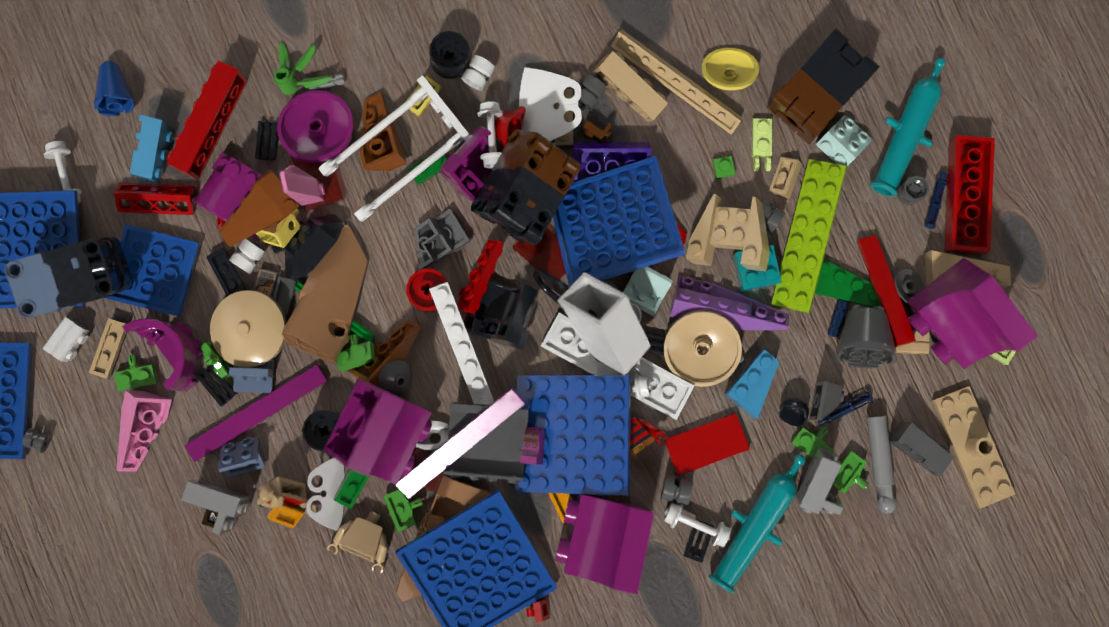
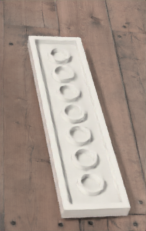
M558 313L541 347L592 375H622L596 359L586 348L569 317ZM641 357L626 374L631 376V385L635 384V375L648 376L650 383L653 385L651 396L644 397L641 401L677 420L694 385ZM632 392L631 396L638 399L636 392Z

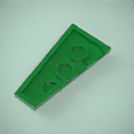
M823 260L815 295L831 297L867 307L880 305L872 283Z

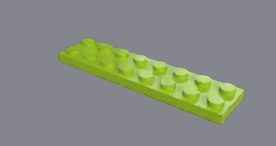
M812 159L808 160L779 272L782 283L776 285L771 303L772 306L810 314L847 170L846 165Z

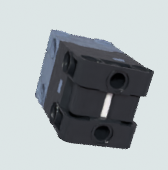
M116 237L84 240L11 261L5 266V273L18 312L25 318L48 314L77 306L80 303L112 296L115 293L130 289L133 284L121 243Z

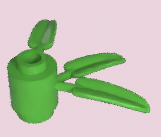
M280 42V68L274 73V81L282 93L290 95L297 91L299 85H304L305 88H312L330 81L331 76L308 78L300 82L294 77V73L297 70L302 71L312 59L316 50L315 45H312L294 65V69L290 71L288 70L291 66L287 49Z

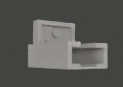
M818 447L796 496L801 509L809 514H812V512L819 514L822 507L829 514L833 515L836 513L840 515L843 510L840 498L830 493L829 490L837 476L841 463L837 461V454Z
M202 480L188 481L181 501L218 512L212 532L217 534L226 533L233 529L237 521L235 517L247 513L251 504L249 502L250 496Z

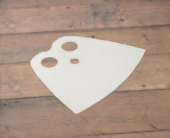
M524 67L519 96V107L524 106L526 108L522 130L538 132L549 141H552L576 128L582 119L581 109L578 107V101L581 98L580 84L562 75ZM567 87H572L575 90V95L571 99L564 97L563 93ZM554 103H559V105H561L558 109H554L553 107ZM569 110L575 113V119L570 123L564 120V114Z

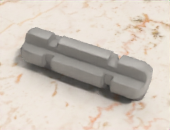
M342 73L335 74L334 77L331 75L329 82L309 88V91L331 88L335 84L342 85L345 83Z

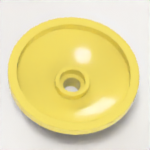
M721 48L709 53L704 58L702 74L711 85L722 90L734 91L746 88L755 82L759 74V65L757 60L744 50Z

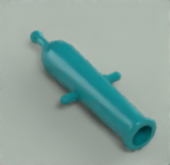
M937 58L931 75L928 78L920 79L913 86L899 121L891 117L885 119L886 124L893 127L894 134L875 180L869 184L872 190L888 197L897 196V188L918 144L921 143L927 147L933 145L932 140L926 138L924 132L942 96V87L937 80L941 68L946 64L944 58Z
M803 455L795 456L794 463L788 472L776 474L769 479L748 515L745 516L737 510L732 511L731 515L742 522V526L713 575H708L710 580L728 592L735 593L733 588L765 541L769 540L777 546L783 544L782 539L774 535L772 530L796 496L797 485L794 482V477L800 466L806 462Z

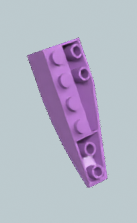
M678 275L671 304V317L680 318L692 311L708 310L723 315L732 322L736 329L786 330L789 328V314L717 284Z

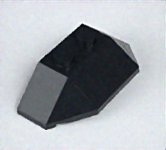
M334 214L309 219L285 247V273L297 282L301 277L313 271L337 242L345 223Z

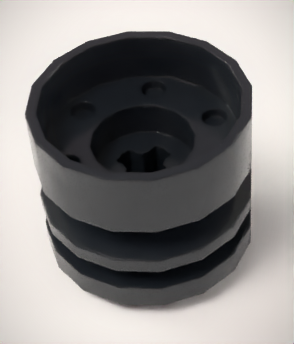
M445 31L433 38L429 49L430 64L433 71L446 79L457 78L465 72L469 63V46L462 35L453 31ZM449 55L450 58L453 57V60L450 61L449 58L446 59V56Z
M327 410L315 411L310 414L302 427L303 439L306 444L314 450L326 452L323 449L339 416ZM328 426L330 434L323 437V433L320 431Z

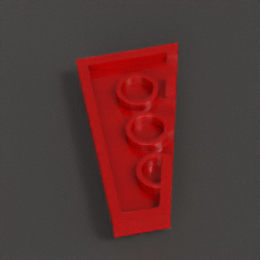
M488 240L477 260L478 267L473 269L468 276L470 281L465 289L462 288L458 294L461 296L457 303L459 312L475 314L479 309L480 300L483 293L487 290L490 276L495 271V264L502 254L504 243L501 241Z

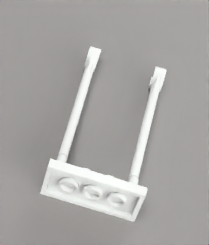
M423 75L417 79L421 88L410 99L337 157L329 159L318 168L324 176L328 177L339 167L340 163L414 104L421 102L427 96L431 99L429 103L437 114L439 112L443 114L441 118L448 128L453 127L457 133L446 144L373 202L364 205L354 214L359 221L363 222L387 199L450 149H453L462 141L465 142L470 137V134Z

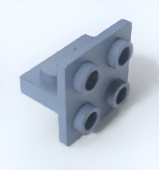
M274 359L258 367L243 368L235 366V368H229V376H234V392L271 393L273 391Z
M248 437L244 440L234 443L230 442L221 446L219 471H225L227 477H232L264 468L265 460L259 449V437Z

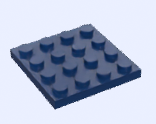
M125 224L120 243L128 263L133 284L130 289L105 298L180 317L201 244Z

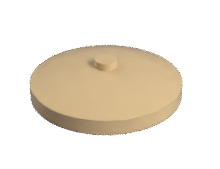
M248 290L233 293L219 303L212 315L210 323L212 344L217 353L232 365L243 368L262 366L273 360L281 351L285 343L281 332L287 324L286 318L278 303L264 293Z
M697 310L681 316L671 325L665 337L664 356L669 369L674 375L694 386H712L726 380L735 371L741 359L742 344L737 329L730 320L713 311Z

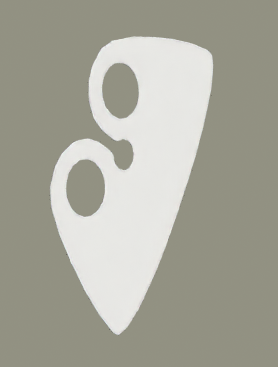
M335 458L315 468L309 474L307 481L308 487L312 492H321L322 490L327 492L325 497L315 495L308 500L306 506L308 515L316 522L332 530L340 528L344 508L343 505L333 500L345 479L344 465ZM315 475H320L323 479L322 485L318 488L314 487L311 482ZM314 500H319L322 504L321 510L317 513L313 512L310 507Z

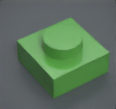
M732 156L713 159L712 163L716 179L735 176Z

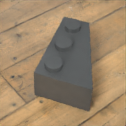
M900 422L889 438L893 446L934 476H941L954 458L949 454L950 451L946 447L938 445L931 436L925 434L912 422Z

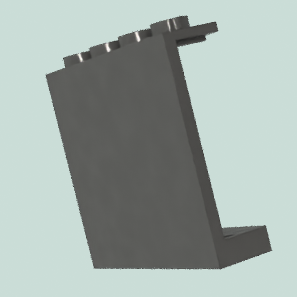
M450 402L448 439L490 405ZM520 407L445 468L444 474L448 475L449 478L455 479L460 478V476H468L469 480H480V477L488 478L487 481L499 482V479H506L508 483L523 481L524 463L519 462L520 455L523 452L524 432L528 426L529 408Z

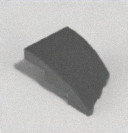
M452 208L436 219L428 218L414 228L415 238L417 239L416 249L419 254V270L435 264L472 241Z

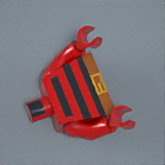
M631 418L630 457L655 440L659 445H662L659 439L665 437L668 440L667 435L660 431L652 422L643 418Z

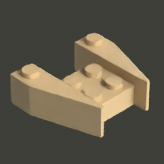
M713 194L689 240L686 259L693 264L712 266L715 248L743 250L740 262L742 266L748 270L766 271L770 251L763 203L756 197H753L750 209L723 207L724 200L717 194Z

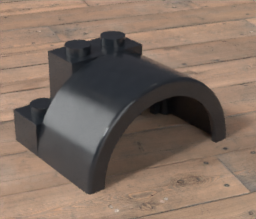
M489 279L487 290L483 293L480 300L479 309L475 314H466L464 325L467 332L500 345L523 350L529 335V331L526 329L538 297L537 290L524 283H520L521 289H516Z

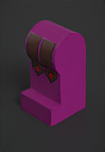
M526 427L523 452L520 455L519 463L543 464L545 440L543 428Z

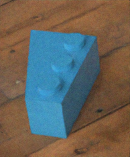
M140 114L139 120L142 121L141 132L136 133L139 144L138 149L133 151L130 174L137 178L158 183L163 175L164 161L167 160L169 154V144L174 139V129L160 119Z
M765 349L761 350L724 395L750 417L758 419L779 361Z

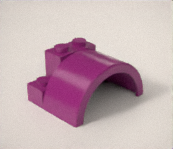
M477 127L456 153H453L439 171L459 194L472 202L478 196L492 171V168L484 167V162L480 157L482 154L489 153L486 134L491 135V132L484 127Z
M221 153L212 166L214 171L194 202L226 222L230 215L237 211L242 204L241 200L248 196L253 189L251 188L252 185L262 175L233 157ZM255 233L254 235L250 236L251 238L255 239L256 241H259V240H260V239L258 238V236L256 235V233Z
M144 318L131 321L122 326L126 333L134 331L141 338L146 337L148 345L154 346L156 344L173 367L172 375L163 383L167 390L186 392L198 383L195 379L197 375L194 371L196 361L203 356V351L200 348L203 343L199 339L194 338L192 335L193 330L187 323L177 322L173 325L156 319Z

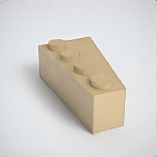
M612 51L604 56L590 73L594 77L598 74L607 88L610 87L617 90L616 94L620 99L626 102L629 100L631 102L629 105L648 122L653 121L668 104L665 101V96L651 88L652 84L647 79H642L633 66H628L624 62V57L618 52Z
M933 250L924 253L926 285H929L958 261L965 258L992 275L1001 288L1011 286L1010 266Z

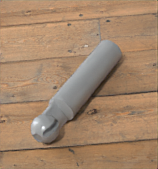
M887 416L867 417L874 484L878 487L879 493L877 506L882 513L889 514L895 511L897 502L893 497L892 485L895 483Z

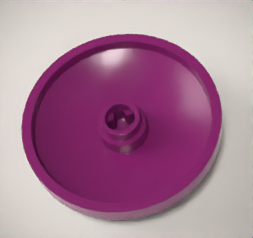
M309 91L296 96L283 108L277 124L278 137L285 150L295 159L306 163H322L329 159H334L348 147L354 134V119L348 105L337 95L327 91Z

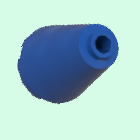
M106 61L99 66L94 108L95 110L98 109V113L102 115L120 116L119 112L125 111L127 114L133 110L134 101L119 65L112 61Z

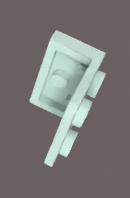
M844 115L816 145L836 164L848 166L870 144L872 139L851 118Z
M649 266L634 271L623 294L628 297L629 303L637 305L644 312L654 316L673 281Z

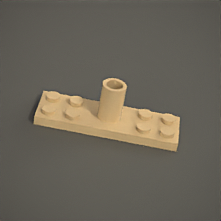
M970 386L933 399V405L977 508L981 509L1015 495Z

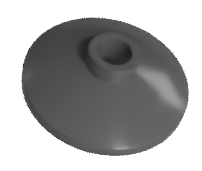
M901 269L895 276L896 290L906 303L925 288L919 275L911 269Z
M403 360L389 362L379 375V387L394 395H402L409 388L412 381L410 365Z

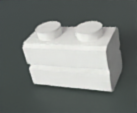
M65 317L45 344L43 350L62 362L71 361L77 355L76 350L79 345L87 341V334L90 330L73 318Z

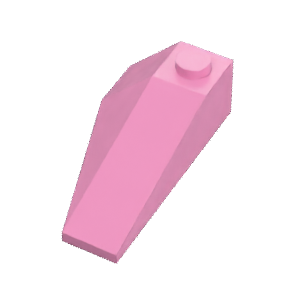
M289 165L280 172L284 192L301 206L324 201L323 183L320 184L316 178L295 165Z
M125 391L121 409L117 471L137 472L148 453L150 443L153 439H156L157 431L168 418L172 401L170 398L146 391Z

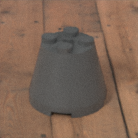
M855 305L847 313L836 349V359L838 362L843 360L848 362L850 367L878 368V365L883 363L892 365L896 362L897 351L888 317L883 307L864 308V306Z

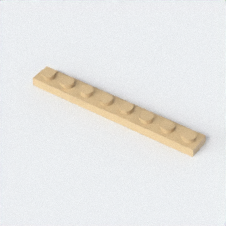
M624 30L619 31L611 45L612 48L732 135L743 120V117Z

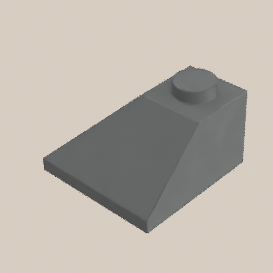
M827 381L816 382L809 420H822L836 409L844 399L843 386Z

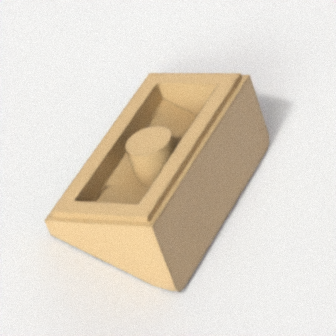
M780 157L769 192L788 199L791 198L802 166L798 159Z

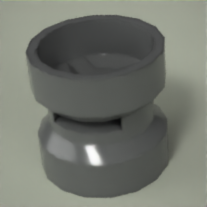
M30 428L24 435L22 445L27 448L33 447L36 451L43 453L50 444L51 435L41 434L38 430Z

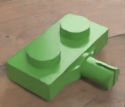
M351 335V347L341 350L337 358L338 370L343 372L375 361L374 343L368 341L359 344L358 335Z
M205 342L200 346L205 357L204 362H207L206 365L212 364L214 372L221 378L230 377L229 368L233 367L217 353L212 342Z
M136 354L127 356L129 368L124 371L114 372L118 391L158 383L154 364L147 366L138 365Z
M822 426L817 434L810 433L802 427L791 441L792 444L812 458L818 447L831 452L835 451L823 440L829 431L825 426Z
M849 451L841 462V467L832 486L843 494L855 483L865 490L869 483L862 479L860 475L867 462L854 452Z
M400 489L383 496L398 532L417 524L413 516V509L423 505V502L415 504L421 501L420 497L409 501Z

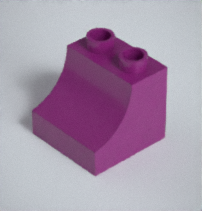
M962 258L907 301L915 311L907 319L922 337L928 332L933 334L937 342L930 348L944 365L954 360L963 369H966L976 361L997 352H1019L1039 337L994 277L965 258Z
M358 378L323 450L347 468L366 476H376L397 485L400 477H406L413 468L415 458L411 454L417 442L424 441L430 433L432 422L429 420L431 412Z
M580 494L579 501L568 499L564 522L574 525L570 540L560 538L555 561L565 563L564 574L588 579L614 590L637 595L654 512L648 507L589 494Z

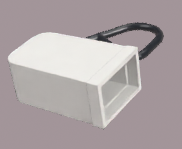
M536 268L533 270V278L538 286L564 309L586 348L600 362L618 373L626 375L651 347L625 294L585 272L569 287L562 280L543 269ZM541 277L560 287L565 292L560 298L553 292Z

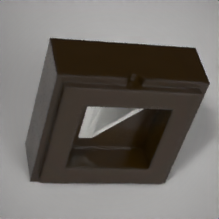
M206 509L201 524L214 528L218 512Z

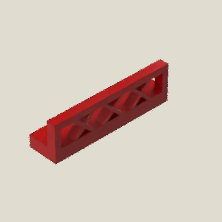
M119 183L114 191L117 212L193 215L194 206L192 199L196 190L195 186ZM121 199H127L132 205L122 206ZM141 200H146L151 204V206L144 207L139 202ZM165 201L170 207L163 208L158 202ZM187 202L188 209H182L177 203Z

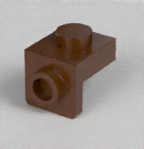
M587 120L583 126L584 135L592 141L595 139L597 142L602 143L603 140L607 141L611 137L613 125L609 123L604 131H602Z

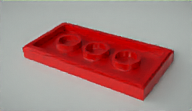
M736 413L672 436L668 440L664 439L677 476L750 450Z

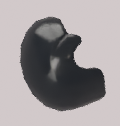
M789 398L781 404L779 417L789 425L804 426L809 417V408L800 399Z

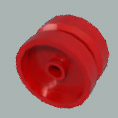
M421 269L409 278L406 285L407 297L418 310L425 313L437 312L433 297L430 292L427 295L426 290L448 281L440 272L434 269Z

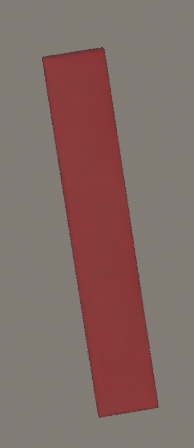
M877 236L858 239L857 244L878 301L887 314L895 347L914 343L916 339Z

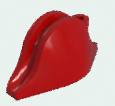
M520 106L514 111L505 110L502 116L494 120L495 136L502 143L503 149L510 135L515 130H522L526 112L524 106Z

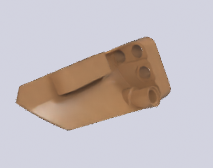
M349 224L344 225L337 242L309 275L300 292L299 302L281 332L288 345L330 363L336 362L343 346L350 341L349 331L368 264ZM339 332H345L342 336H336Z
M443 475L430 511L424 515L416 538L493 492ZM404 568L395 591L401 602L422 595Z

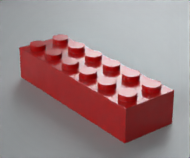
M219 60L211 67L210 77L202 85V93L199 99L195 100L193 111L184 122L185 127L182 133L178 134L176 145L167 156L168 165L198 181L248 82L238 69Z
M956 135L949 140L944 252L984 255L990 252L995 138Z

